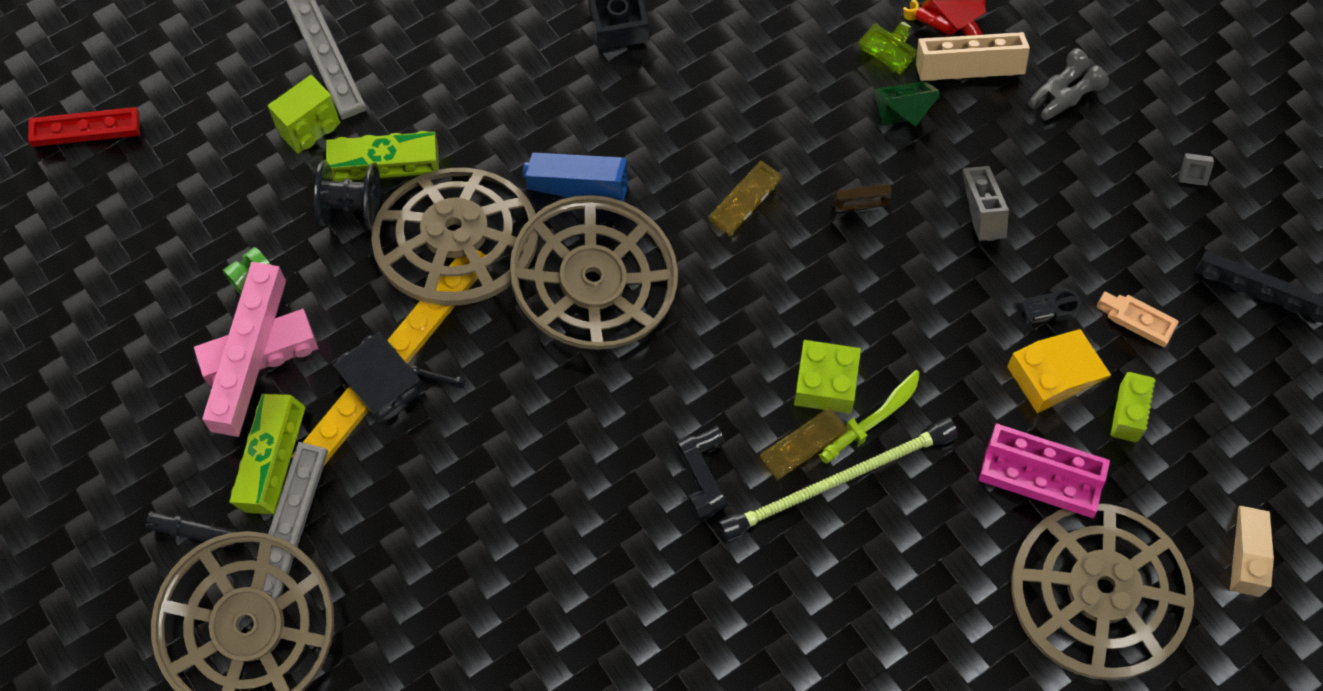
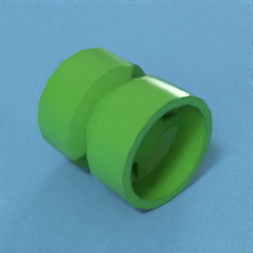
M256 247L242 255L241 262L234 261L223 269L224 275L240 295L242 294L251 262L271 265Z

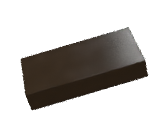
M890 183L837 190L834 199L835 212L889 205L892 194Z

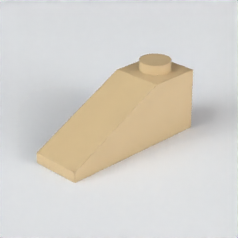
M1239 506L1230 591L1261 597L1271 588L1274 556L1270 512Z

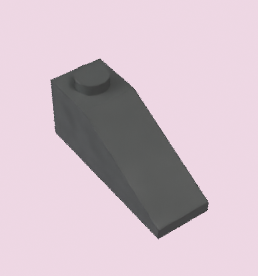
M990 167L963 168L962 174L972 223L979 241L1007 238L1009 209Z

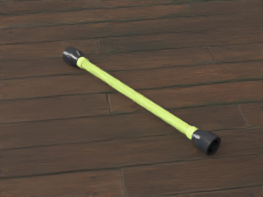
M949 417L934 423L926 432L920 434L918 438L892 448L889 452L886 451L879 454V456L877 455L872 457V459L863 461L859 465L857 464L852 468L843 470L839 474L837 473L832 477L830 476L819 481V483L812 484L809 488H803L799 492L792 493L789 497L782 498V500L779 499V501L772 502V504H768L762 507V509L759 508L755 512L731 514L718 520L721 533L727 542L742 536L751 526L756 525L758 520L761 521L765 517L768 518V515L772 516V514L781 512L785 508L788 509L792 505L801 503L802 500H808L812 496L819 495V493L821 494L826 490L839 486V484L845 483L849 479L852 480L859 477V475L872 471V469L879 468V466L892 462V460L899 459V457L901 458L912 453V451L914 452L922 447L927 448L931 445L946 444L958 438L957 429Z

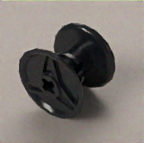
M321 160L317 168L314 187V210L318 227L324 228L328 225L332 208L344 209L346 213L355 209L363 210L365 225L372 231L376 216L380 210L381 199L380 173L377 163L369 164L364 182H352L350 179L333 181L331 166L328 161Z

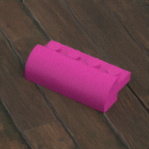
M996 423L985 453L978 481L1094 518L1098 509L1101 491L1106 481L1110 460Z

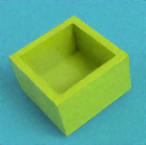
M309 75L267 105L279 135L297 154L304 149L312 147L315 141L325 134L334 131L337 125L340 124L331 95L312 75Z
M804 340L794 405L851 414L855 398L861 348Z

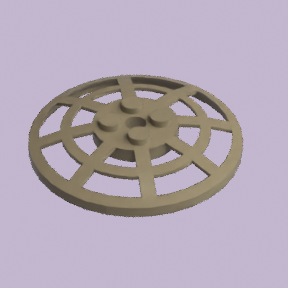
M447 168L432 171L408 181L394 191L383 203L372 229L374 257L380 271L388 282L411 298L444 306L476 303L491 298L511 286L510 270L493 281L486 269L487 266L501 256L507 246L514 247L516 237L512 236L513 222L509 210L525 207L529 220L535 215V211L528 198L519 188L497 174L472 168ZM450 176L471 177L468 182L450 181L436 185L431 182L434 179ZM482 179L495 182L510 190L518 198L503 201L495 192L479 184ZM418 185L423 189L412 197L402 210H388L397 199ZM450 188H464L459 198L444 199L439 192L440 190ZM475 191L486 195L495 203L480 207L471 199ZM426 196L433 202V205L425 213L411 211ZM501 212L504 220L503 232L489 228L487 216ZM397 221L396 238L399 247L384 256L379 238L381 222ZM405 221L420 223L421 234L406 242L404 235ZM458 224L461 226V228H458L455 231L447 229L450 225ZM536 231L529 236L522 249L523 253L519 258V268L528 269L535 256L538 245V233ZM486 238L498 242L490 253L480 258L476 250L482 246ZM425 244L430 251L435 253L433 262L429 263L421 259L413 250ZM405 256L414 266L429 272L425 287L417 286L405 280L390 265ZM466 256L470 262L461 266H444L447 257L457 258ZM475 272L482 286L464 291H436L440 275L460 276Z
M586 195L556 201L544 207L530 218L515 240L511 253L510 278L518 304L536 327L550 337L565 344L579 348L600 350L631 344L643 338L658 326L666 316L674 300L678 283V268L669 240L661 228L649 216L623 201L603 196ZM584 209L583 225L566 228L554 235L544 224L546 220L562 212ZM596 209L618 213L631 219L638 225L628 236L613 228L596 225ZM536 231L546 244L538 254L535 270L519 268V258L529 236ZM646 232L654 239L661 250L667 269L650 271L645 255L636 245ZM585 234V245L579 246L572 251H569L561 243L572 236ZM596 234L610 237L621 244L614 251L596 245ZM552 250L563 260L559 273L543 271L545 260ZM629 251L637 260L641 272L626 273V268L621 259ZM595 272L600 276V280L596 282L589 281L585 274ZM519 279L535 281L539 297L549 309L540 317H537L531 311L524 300ZM668 280L664 302L657 315L652 318L640 309L648 298L651 283ZM544 283L560 284L565 297L554 304L546 292ZM625 284H642L640 295L634 305L621 296ZM573 304L588 309L589 322L575 319L564 312ZM614 304L624 312L623 315L615 319L601 322L600 309ZM558 317L563 322L572 326L590 330L591 341H582L565 336L550 328L548 324ZM631 318L645 326L639 332L627 338L603 342L602 330L617 327Z
M1098 504L1097 511H1103V526L1084 527L1068 533L1056 521L1065 516L1075 514V512L1066 509L1059 510L1041 521L1030 532L1022 543L1014 562L1011 576V593L1015 612L1022 628L1032 643L1046 657L1060 667L1085 677L1102 680L1126 679L1146 673L1160 665L1177 649L1185 637L1192 619L1194 606L1193 584L1189 569L1181 552L1157 525L1129 509L1110 504ZM1116 514L1124 515L1141 523L1160 539L1148 546L1135 535L1116 528ZM1047 529L1059 541L1049 552L1043 565V570L1024 569L1025 560L1031 546L1039 535ZM1102 534L1103 548L1102 550L1087 553L1076 540L1088 535ZM1116 537L1130 542L1142 552L1130 560L1122 554L1115 552ZM1065 547L1078 560L1070 573L1052 571L1057 557ZM1167 549L1171 551L1181 569L1186 595L1169 591L1166 572L1157 557ZM1149 561L1157 574L1159 588L1143 585L1138 569ZM1098 580H1108L1113 586V591L1111 593L1101 592L1097 585ZM1023 581L1041 582L1044 602L1052 618L1039 628L1033 622L1027 609L1023 593ZM1051 583L1068 585V593L1072 603L1061 611L1054 599ZM1141 598L1159 601L1156 612L1147 625L1135 611ZM1168 604L1185 608L1178 631L1170 643L1162 649L1152 632L1156 630L1163 620ZM1078 613H1081L1085 617L1096 621L1095 636L1081 631L1071 624L1069 620ZM1125 618L1136 632L1124 638L1108 639L1109 624L1119 622ZM1061 627L1074 639L1093 646L1091 665L1081 663L1065 655L1046 638ZM1140 641L1144 643L1152 656L1148 660L1132 666L1119 668L1104 667L1107 649L1126 648Z
M250 531L228 533L214 537L196 546L183 556L167 575L155 600L151 619V640L154 655L163 676L175 691H193L178 675V673L193 665L207 678L223 685L222 691L257 688L271 682L276 691H290L283 675L296 663L305 644L321 647L319 656L310 672L291 690L304 691L317 676L329 652L334 630V607L330 590L322 573L315 563L298 547L284 539L266 533ZM234 543H260L257 561H238L221 567L211 553L220 547ZM272 546L281 548L295 556L307 567L311 575L297 584L285 571L269 564ZM200 559L210 575L195 589L188 605L170 601L173 590L181 577ZM255 570L251 587L234 589L227 575L238 571ZM267 573L280 579L290 590L275 600L274 597L263 591ZM216 583L224 596L219 599L213 610L198 607L204 594ZM317 585L322 593L326 609L325 636L309 632V610L304 595ZM295 601L300 612V630L284 627L282 610ZM166 613L184 616L183 636L189 653L172 663L165 643L164 622ZM245 616H251L254 621V626L248 633H243L239 627L241 619ZM195 619L209 622L211 641L197 648L194 636ZM280 639L296 642L290 656L282 665L278 666L271 651L277 646ZM217 651L232 659L227 676L215 671L204 659ZM260 659L268 673L255 679L239 680L245 661Z

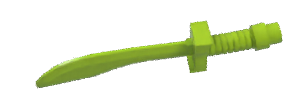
M915 370L894 389L887 401L875 413L859 424L855 421V417L849 420L845 427L847 432L823 449V452L820 454L821 460L828 464L854 440L857 442V447L864 443L867 437L865 432L890 416L913 395L917 388L919 371Z

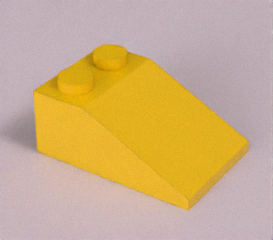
M1081 329L1043 339L1013 353L1007 366L1037 413L1111 376Z

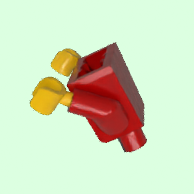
M912 0L910 1L911 9L903 8V14L907 20L917 19L948 36H951L960 29L965 36L983 34L975 20L986 13L985 0H926L921 4L922 7L920 8L918 2Z

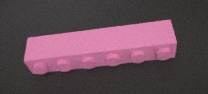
M251 262L202 418L210 432L237 437L240 435L286 283L279 266Z

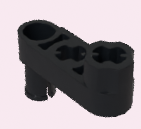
M718 426L695 437L690 435L676 442L679 453L699 492L688 496L691 507L699 520L726 508L724 497L702 457V452L724 443L723 435Z

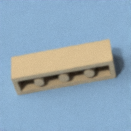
M1023 32L924 38L918 41L916 67L921 81L1025 74L1030 47Z

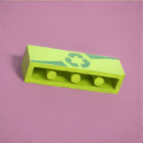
M419 131L413 134L392 133L386 136L365 135L359 138L338 137L326 140V161L331 166L333 181L365 179L369 164L374 162L378 165L380 178L423 175L439 170L438 143L435 132Z
M261 394L230 498V503L245 513L275 515L305 411V406L292 395Z

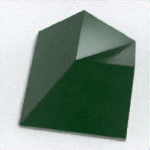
M926 81L874 89L883 125L909 121L916 126L940 96L939 90Z

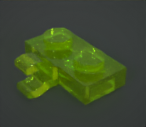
M903 21L892 34L874 23L859 40L858 47L900 74L917 56V50L905 43L910 36L908 31L911 29V26Z

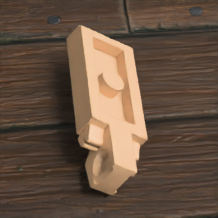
M1104 292L1096 306L1098 309L1109 314L1108 318L1113 320V322L1164 348L1179 322L1129 295L1126 297L1119 295L1117 298Z

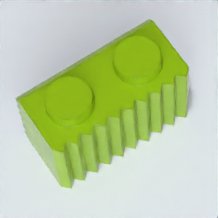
M1127 372L1119 388L1111 430L1112 437L1137 442L1147 430V420L1149 419L1150 404L1152 403L1154 383L1156 382L1153 377Z

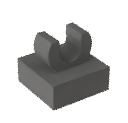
M1185 153L1179 181L1207 186L1214 164L1213 157Z

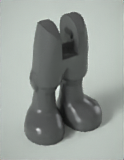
M1075 48L1067 56V68L1060 75L1049 78L1034 93L1028 105L1032 109H1037L1050 99L1052 102L1044 108L1040 115L1046 121L1070 106L1076 105L1084 94L1105 88L1109 84V78L1106 72L1099 66L1095 65L1089 69L1090 60L1083 50ZM1084 75L1076 85L1067 87L1068 84Z

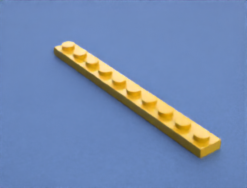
M476 250V251L478 252L480 258H483V257L486 256L485 254H483V253L480 252L479 250ZM466 256L457 257L450 266H461L470 262ZM475 272L460 276H440L436 291L454 292L469 290L478 277ZM420 301L387 341L408 364L456 305L444 306ZM348 387L303 443L326 448L328 454L325 465L369 410L352 389Z

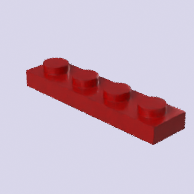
M137 107L29 118L28 142L32 147L140 135V113Z

